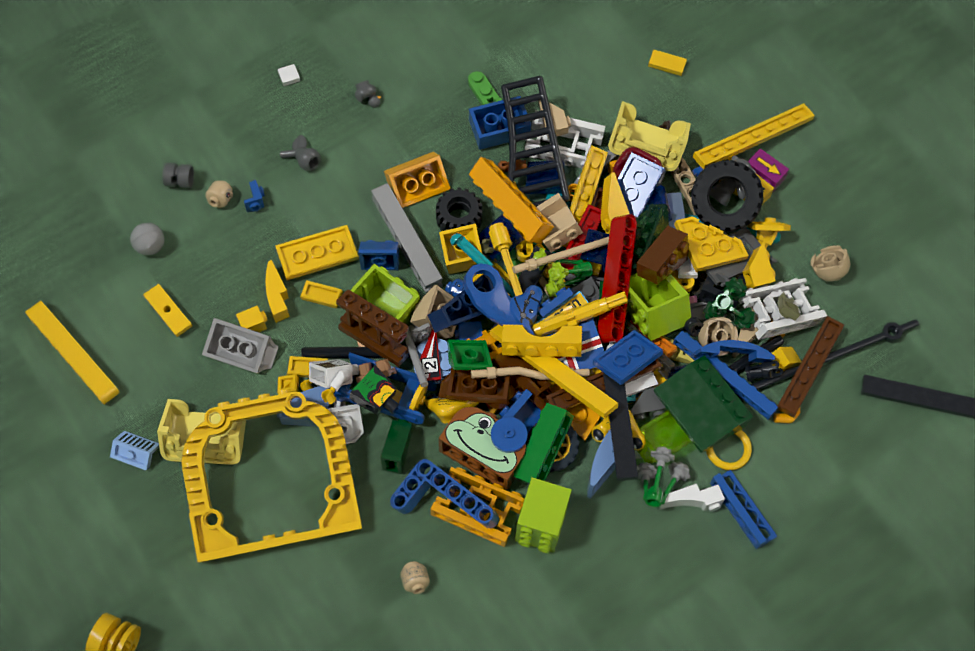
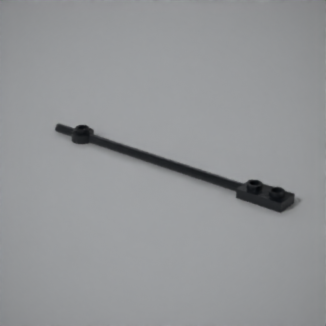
M917 319L902 325L889 322L884 326L881 333L829 353L824 364L882 340L890 343L897 342L903 332L919 326V322ZM799 366L783 371L781 376L763 379L751 384V386L759 390L792 377ZM737 395L741 402L745 403V401Z

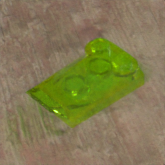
M667 410L639 428L645 436L646 444L643 449L637 452L645 463H654L657 460L651 456V451H656L657 447L671 449V454L674 455L691 444L692 441Z

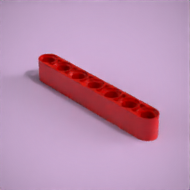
M632 214L617 216L611 221L601 299L621 292H625L628 299L637 226L636 218ZM627 303L599 315L597 331L601 343H614L623 338Z

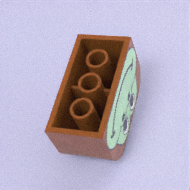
M466 407L459 410L439 437V452L483 477L492 484L497 483L503 486L504 490L508 491L516 479L513 475L525 454L526 444L514 453H505L498 450L491 441V429L495 422L498 421L496 415L491 412L486 413L476 407Z

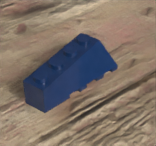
M484 274L473 282L476 289L481 292L493 290L492 280ZM464 289L440 309L428 314V318L436 333L478 318L484 314L473 305Z

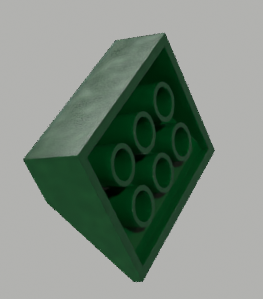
M705 355L685 366L653 390L700 453L742 430L753 418L749 410Z

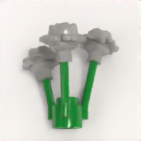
M657 447L656 451H651V456L657 460L656 466L658 469H655L654 465L647 462L637 465L638 479H641L644 485L643 500L648 506L654 508L665 504L666 498L675 482H678L679 479L686 481L691 477L686 464L672 462V464L668 465L669 474L672 475L671 482L663 494L662 489L658 487L662 468L665 467V463L675 459V456L671 454V449L666 447ZM655 478L654 486L648 489L650 479Z

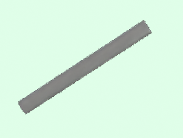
M408 330L405 342L421 387L428 386V381L410 330Z

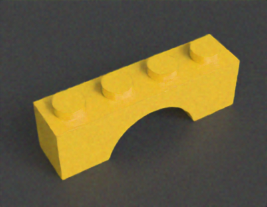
M503 324L502 355L581 357L582 326H562L557 333L551 336L539 337L528 333L523 325Z

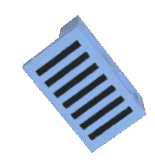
M124 431L113 440L110 457L147 470L150 468L152 454L159 448V443Z

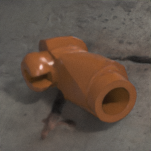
M503 160L498 163V167L504 174L508 172L509 161ZM516 160L515 171L527 168L526 160Z

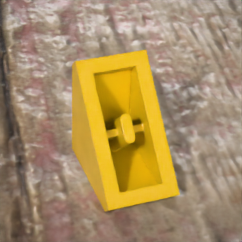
M779 347L772 353L775 356L773 361H778V368H782L783 371L794 368L802 362L793 347Z

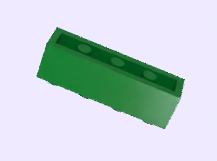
M546 403L540 412L538 423L532 430L531 438L526 445L525 454L516 468L513 477L528 485L531 478L542 481L546 480L574 415L563 408Z

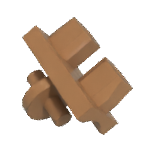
M388 359L375 362L376 366L386 377L396 374L395 368L390 367ZM371 362L359 365L360 376L356 377L357 383L372 369Z

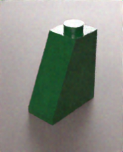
M392 420L380 457L383 471L397 474L403 473L413 431L412 423H409L407 420Z

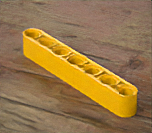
M41 300L25 311L29 319L103 405L120 393L112 381Z

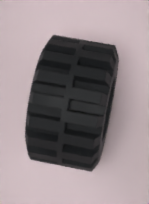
M457 188V190L449 189V193L444 192L443 197L440 196L436 203V220L440 231L476 224L478 231L482 221V203H480V198L476 197L474 192L469 193V189L461 190V188ZM462 209L469 214L465 217L457 218L450 215V212Z

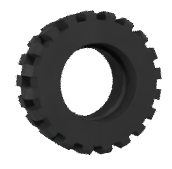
M723 160L709 165L699 173L691 191V202L696 216L703 224L707 226L712 225L724 232H733L747 227V225L755 220L761 211L764 191L759 177L751 168L737 161ZM725 178L738 181L745 191L744 204L738 211L731 214H723L716 211L709 199L712 186L717 181Z

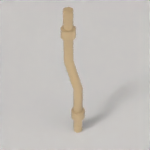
M487 367L483 370H471V378L487 377V379H496V376L522 375L539 380H550L539 371L523 367ZM570 368L582 377L590 375L589 368Z

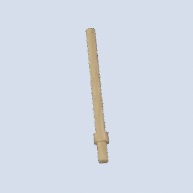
M609 237L538 259H528L525 263L513 266V273L516 274L526 270L532 271L539 266L608 245Z

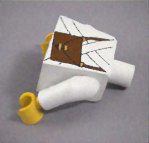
M340 359L309 362V379L302 381L300 388L302 391L312 389V383L324 388H330L324 390L321 393V397L325 403L328 401L329 404H333L336 401L333 393L338 391L342 385L351 384L353 381L352 376L359 374V367L357 364H351Z

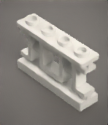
M542 118L532 121L533 130L544 128ZM570 118L571 126L569 127L568 134L560 136L574 139L572 148L559 146L562 163L565 166L583 169L590 146L592 144L601 146L605 126ZM547 135L539 136L536 140L527 139L525 150L540 147L541 140L550 142V139H547ZM579 136L589 138L588 144L578 142ZM581 149L585 150L586 152L585 155L582 156L575 154V150ZM552 151L530 156L531 158L545 159L548 162L554 161Z
M794 278L785 283L780 281L771 286L763 285L758 289L749 288L745 290L746 296L741 297L739 303H745L743 305L744 308L753 307L758 320L754 327L759 329L755 333L758 340L818 326L827 317L824 310L818 311L820 309L819 305L811 307L804 294L809 290L808 286L805 287L806 278ZM783 292L789 299L793 295L795 299L793 304L797 305L803 313L796 321L791 318H785L779 313V308L775 302L779 301L778 298Z

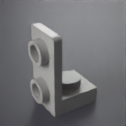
M429 323L420 327L414 324L408 326L416 348L421 342L429 339L431 334V325Z

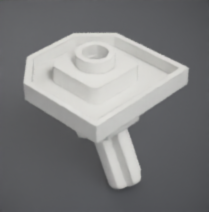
M336 398V401L333 403L334 408H329L328 410L339 421L346 444L355 443L364 433L360 406L358 404L346 406L345 401L340 402Z

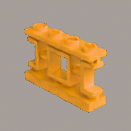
M451 467L448 474L458 483L461 481L470 485L469 491L491 501L489 506L498 514L500 519L497 529L484 527L461 508L460 513L449 509L452 501L437 496L430 509L431 515L505 547L512 528L504 525L510 510L520 514L525 500L523 496L515 491H506L503 486L497 483L490 484L481 476L467 474V471L460 467ZM456 491L454 497H457L460 492ZM497 497L508 502L504 511L494 508ZM487 513L484 516V521L489 519L491 513Z

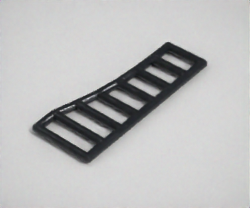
M539 75L503 84L501 92L509 133L508 178L514 183V178L556 169L558 179L518 189L523 194L560 186L561 197L565 202H569L570 194L543 77ZM537 84L538 94L513 100L510 99L509 90ZM541 100L543 110L514 117L512 107ZM545 117L547 127L516 134L515 124ZM549 135V145L517 152L516 142ZM552 151L553 162L515 171L516 160ZM546 200L534 202L533 204L537 207Z

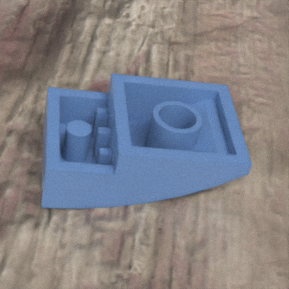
M610 430L602 440L593 461L587 488V497L589 499L592 498L615 470Z

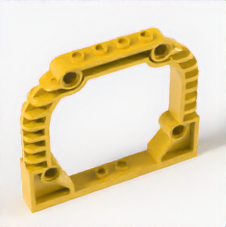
M282 390L278 391V395L270 396L268 393L258 395V399L250 400L247 397L238 399V403L230 404L229 401L218 403V407L211 408L205 413V421L200 423L187 438L182 452V471L198 563L362 529L342 427L337 418L328 409L315 402L306 401L302 393ZM294 398H300L302 404L300 407L294 408L291 406V401ZM284 413L287 417L294 420L309 418L320 429L323 436L332 484L328 485L324 491V497L328 502V506L318 520L320 529L301 533L291 530L283 532L282 537L275 538V534L263 536V541L239 545L238 537L228 532L222 526L224 523L223 514L216 509H212L204 467V453L211 437L225 434L234 422ZM213 414H220L221 420L219 423H211V416ZM332 489L340 491V497L337 500H332L329 497V492ZM210 514H216L218 517L215 525L208 523V516Z

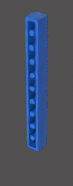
M681 331L675 337L673 344L694 361L701 356H694V352L702 348L697 340L692 339L687 332ZM717 356L713 358L707 357L735 394L769 420L778 409L773 401H770L763 393L757 391L756 387L747 383L746 379L741 378L726 363H722Z

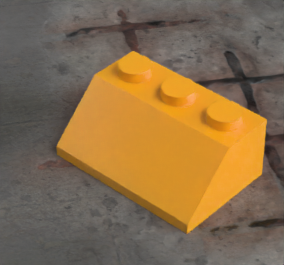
M434 151L384 171L387 183L402 208L450 189L440 155Z

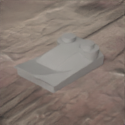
M214 318L202 355L259 373L272 368L278 346L268 335Z

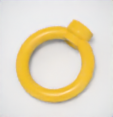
M743 430L735 433L744 446L743 455L738 461L731 463L722 461L716 456L713 447L706 450L708 458L715 466L723 470H737L746 465L751 457L752 446L749 437Z

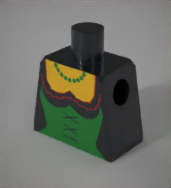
M376 365L350 392L351 401L377 415L383 408L394 414L400 404L392 399L396 394L395 386Z

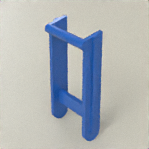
M353 353L348 355L350 363L357 364L358 367L360 364L371 362L372 368L376 365L375 360ZM390 365L391 368H395L396 374H392L388 378L407 384L399 401L400 406L396 412L391 414L387 409L383 408L381 413L415 424H422L425 419L424 415L409 409L412 398L420 385L417 374ZM435 380L428 381L427 390L435 391L438 383ZM351 384L342 385L338 391L334 392L338 401L357 404L350 400V392L352 390L349 389Z

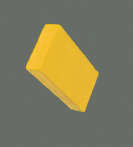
M653 49L648 67L682 76L687 59Z
M306 280L300 298L301 300L337 309L336 300L342 295L343 291L342 289Z
M290 356L287 375L297 374L298 377L309 378V362L325 361L328 359Z

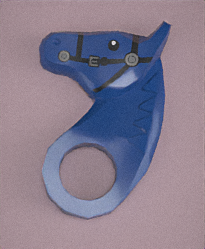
M482 263L472 266L464 276L463 287L473 305L487 318L502 327L503 324L523 325L528 333L534 335L531 327L537 317L543 298L542 289L536 285H530L522 295L511 298L505 289L498 270L491 265ZM476 274L488 276L492 280L493 290L490 292L477 290L473 284V276Z

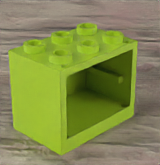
M373 264L350 290L408 326L411 323L415 306L420 301L419 293L414 288H408L400 278H394L384 267H378L376 264Z
M636 273L630 276L626 314L628 313L632 322L640 327L642 334L647 335L652 341L684 327L686 321L691 318L689 294L671 274L659 284H655L637 276Z
M531 478L517 522L515 541L523 547L533 546L538 548L540 552L554 553L568 509L572 489Z

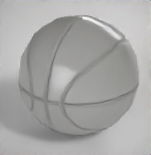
M149 222L141 223L131 233V245L139 254L153 255L159 252L164 244L163 231L156 224Z

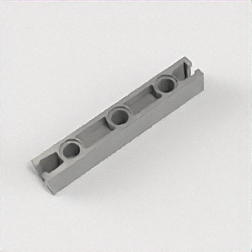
M387 183L371 190L374 204L395 241L399 243L400 250L425 294L434 285L440 288L443 287L440 273L389 184Z

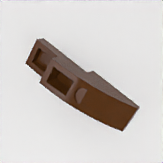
M502 352L491 360L497 368L523 367L538 371L520 357L502 355ZM511 375L510 384L516 390L520 387L523 390L528 389L532 393L530 399L542 410L546 403H548L546 396L552 394L548 389L552 384L548 380Z

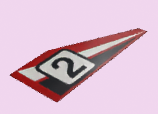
M434 330L431 331L420 358L427 381L441 380L437 334Z

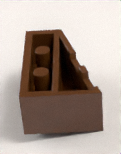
M667 226L638 260L637 276L659 284L688 260V234Z

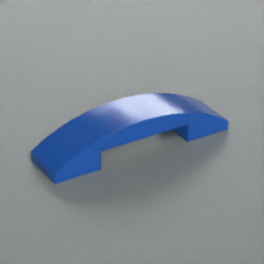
M739 340L713 342L694 352V356L702 357L705 355L710 358L720 354V351L749 354V362L755 363L775 360V356L766 349L753 343Z

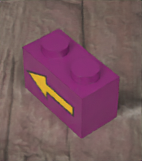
M759 149L748 161L752 169L756 171V174L774 187L773 192L786 179L789 168L762 149Z

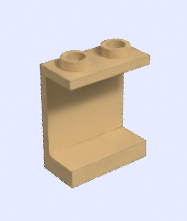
M559 193L536 207L554 226L546 239L543 240V243L551 253L583 233Z

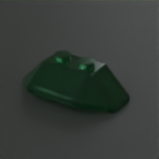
M650 204L647 210L636 218L637 226L631 269H637L638 260L663 230L669 226L668 206L666 204Z

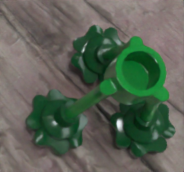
M733 277L725 283L724 294L718 295L713 303L707 302V307L703 309L705 319L723 317L727 313L726 310H730L735 313L734 324L738 325L739 329H750L751 324L755 323L756 312L752 311L750 307L740 308L739 311L733 307V298L738 301L741 297L746 296L745 290H747V286L743 283L742 279L737 280L736 277Z

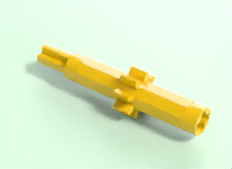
M621 292L573 308L572 305L563 308V313L533 324L534 333L536 336L541 337L559 331L562 326H579L582 321L628 303L625 292Z

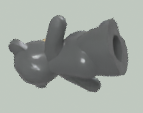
M735 155L732 157L733 161L743 163L752 169L747 160L738 158ZM725 178L710 190L709 195L727 207L736 189L740 199L745 198V191L738 181Z

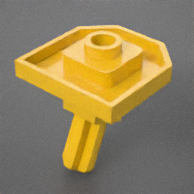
M765 217L764 221L752 222L747 225L748 228L757 230L756 239H758L761 245H765V248L768 245H772L779 231H790L791 229L790 224L776 221V218Z

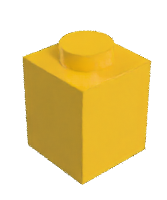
M258 306L236 314L241 327L256 332L267 329L265 322L268 319L264 310L260 312Z

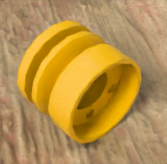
M106 612L101 615L93 626L86 642L85 651H135L140 640L141 627L135 624L132 625L128 621L121 624L119 617Z

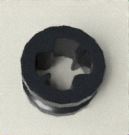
M692 317L686 321L684 329L690 336L695 337L699 335L704 324L697 317Z

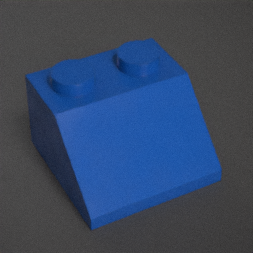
M374 240L360 242L358 253L361 270H369L373 264H376L378 267L382 266L386 270H399L398 242L392 240L385 242H376Z

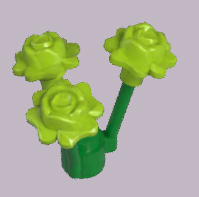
M541 247L540 251L534 252L533 258L538 259L547 256V254ZM561 259L555 261L548 271L549 283L545 285L548 295L556 298V293L562 288H566V286L575 282L583 281L585 277L592 276L593 269L591 263L583 262L582 259ZM560 263L576 265H574L573 269L568 270L562 267ZM545 265L539 266L537 268L540 271H542ZM574 273L576 278L569 281H563L569 274Z

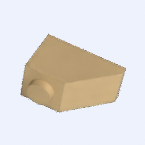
M541 100L538 101L540 111L543 110ZM549 103L556 136L568 134L569 127L571 126L569 116H565L564 110ZM543 117V118H542V121H543L544 128H545V127H547V126H546V122H545V117Z

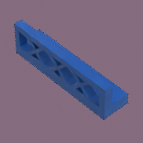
M731 470L722 475L719 473L712 478L711 486L719 485L725 498L723 503L756 550L777 537ZM729 477L733 482L732 489L724 480L725 478ZM735 494L744 498V506H742ZM747 511L753 512L756 515V523H754ZM759 528L766 529L770 536L765 538Z

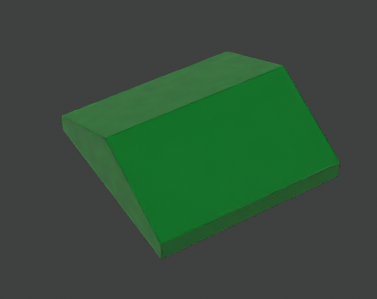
M448 340V360L453 370H483L487 367H493L486 340Z

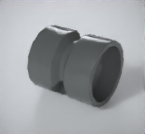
M165 163L163 168L164 186L176 187L179 185L180 188H192L194 181L193 165L181 164L178 166L177 163Z

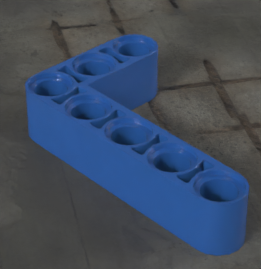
M427 459L420 460L390 500L391 506L402 514H408L415 508L429 488L433 486L484 527L493 528L499 522L498 514L490 506ZM428 467H431L430 471L427 474H424L425 470ZM445 478L444 484L439 486L440 480ZM418 483L417 488L412 491L413 485ZM460 490V494L454 497V493ZM405 499L404 505L399 507L400 502ZM475 501V506L469 509V504ZM487 513H491L490 518L484 521V516Z

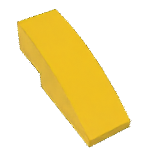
M270 260L266 269V294L275 323L290 317L284 300L289 299L273 261Z

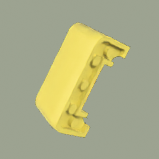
M622 101L609 140V150L614 154L621 155L625 149L637 147L657 157L666 171L677 169L688 142L691 123L678 120L671 124L669 130L636 120L637 110L634 105Z
M167 400L157 430L160 454L168 461L182 462V452L187 438L200 423L205 421V413L189 412L188 405L182 400ZM213 414L211 416L212 424L220 422V414ZM246 420L234 422L225 434L211 437L204 453V463L233 465L240 461Z

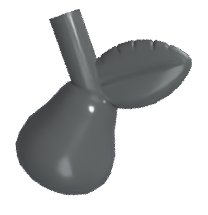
M299 135L292 144L293 150L280 151L281 158L295 157L299 166L305 171L316 169L321 160L317 150L306 148L307 140L303 135Z

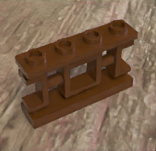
M346 290L336 300V304L346 310V313L340 318L342 321L338 325L340 331L381 357L388 359L389 362L397 367L410 356L408 348L401 344L407 337L406 332L409 330L406 324L350 290Z

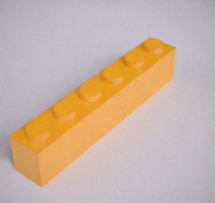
M480 157L469 173L473 183L482 188L483 194L493 200V205L503 211V216L514 223L513 227L524 234L526 241L542 244L554 226L492 160Z

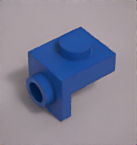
M256 180L249 182L253 198L244 200L247 212H254L264 208L262 197L265 194L262 186L258 187Z

